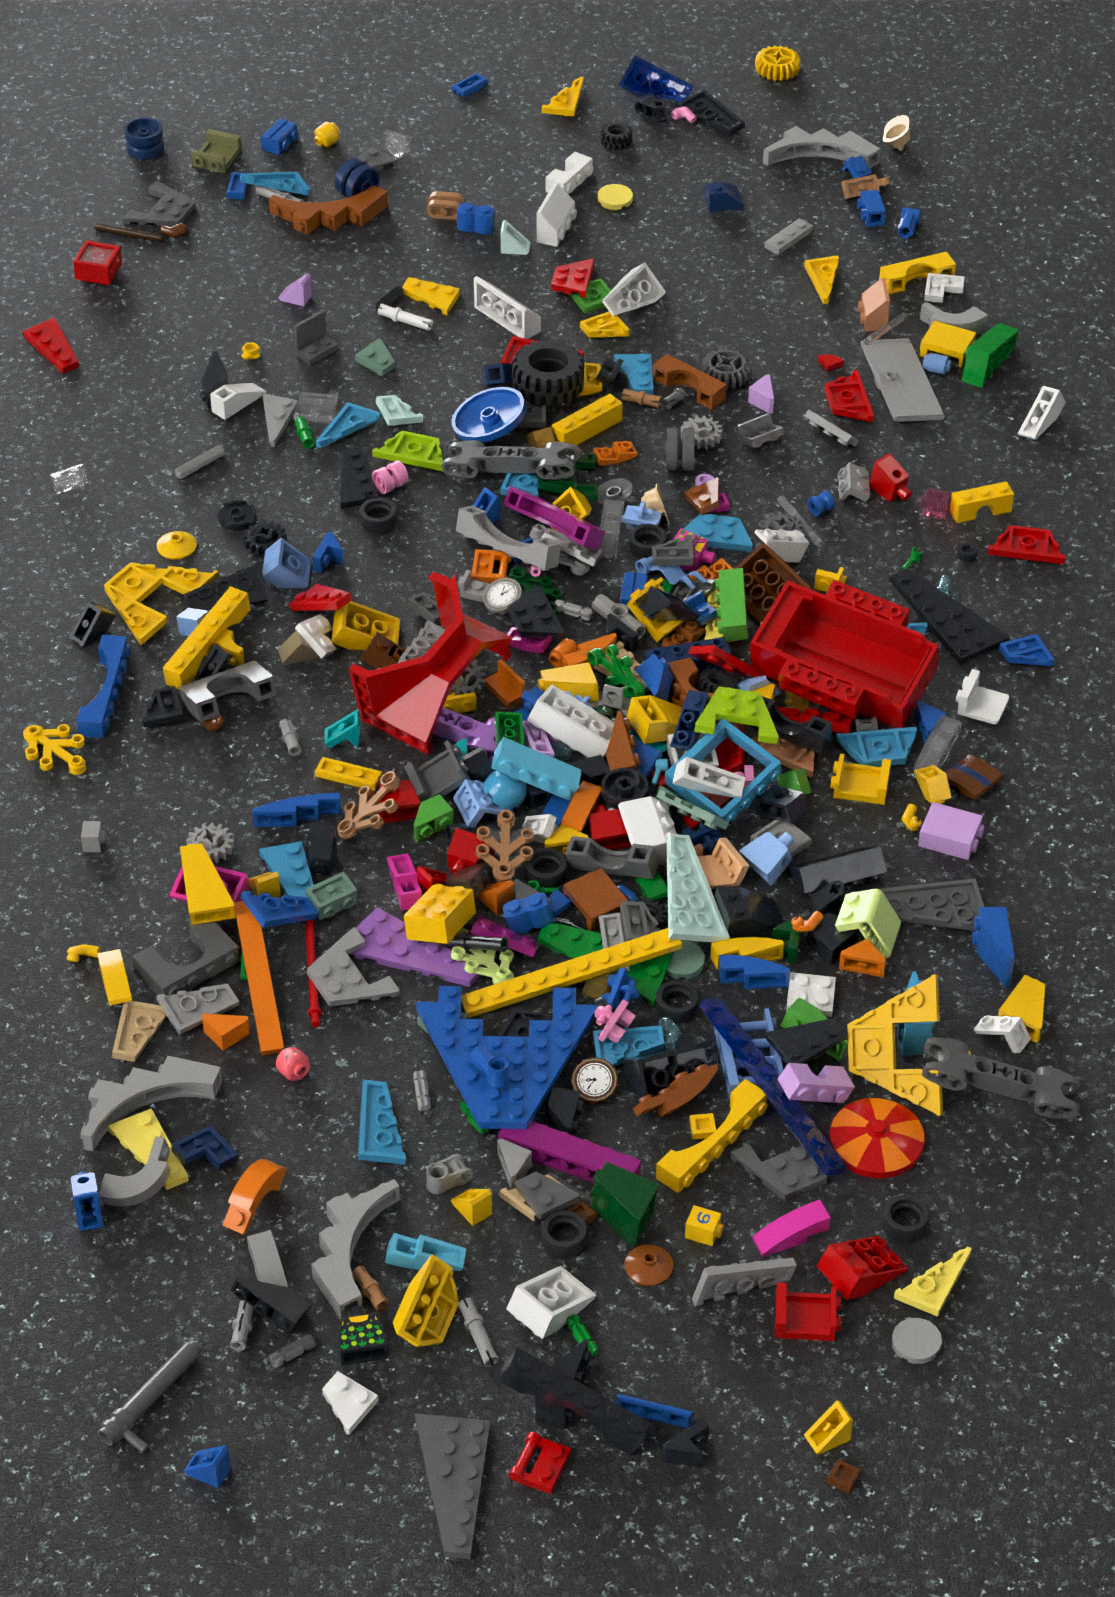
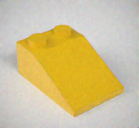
M350 601L334 613L332 643L350 650H365L374 635L379 632L398 644L400 618Z

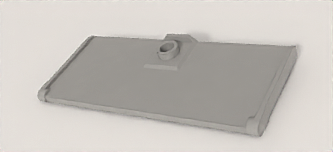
M909 338L861 341V347L874 374V382L878 390H881L894 421H935L945 418Z

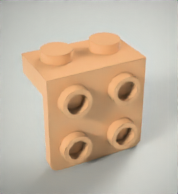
M719 838L712 855L698 856L710 889L740 886L749 868V864L727 838Z

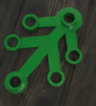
M611 644L605 649L612 663L606 659L605 653L601 648H594L587 652V658L591 665L597 666L602 664L612 673L605 678L607 685L617 686L624 683L626 686L621 688L624 689L623 697L626 698L645 696L644 685L636 681L630 669L632 660L629 656L625 655L618 661L617 655H619V650L615 644Z

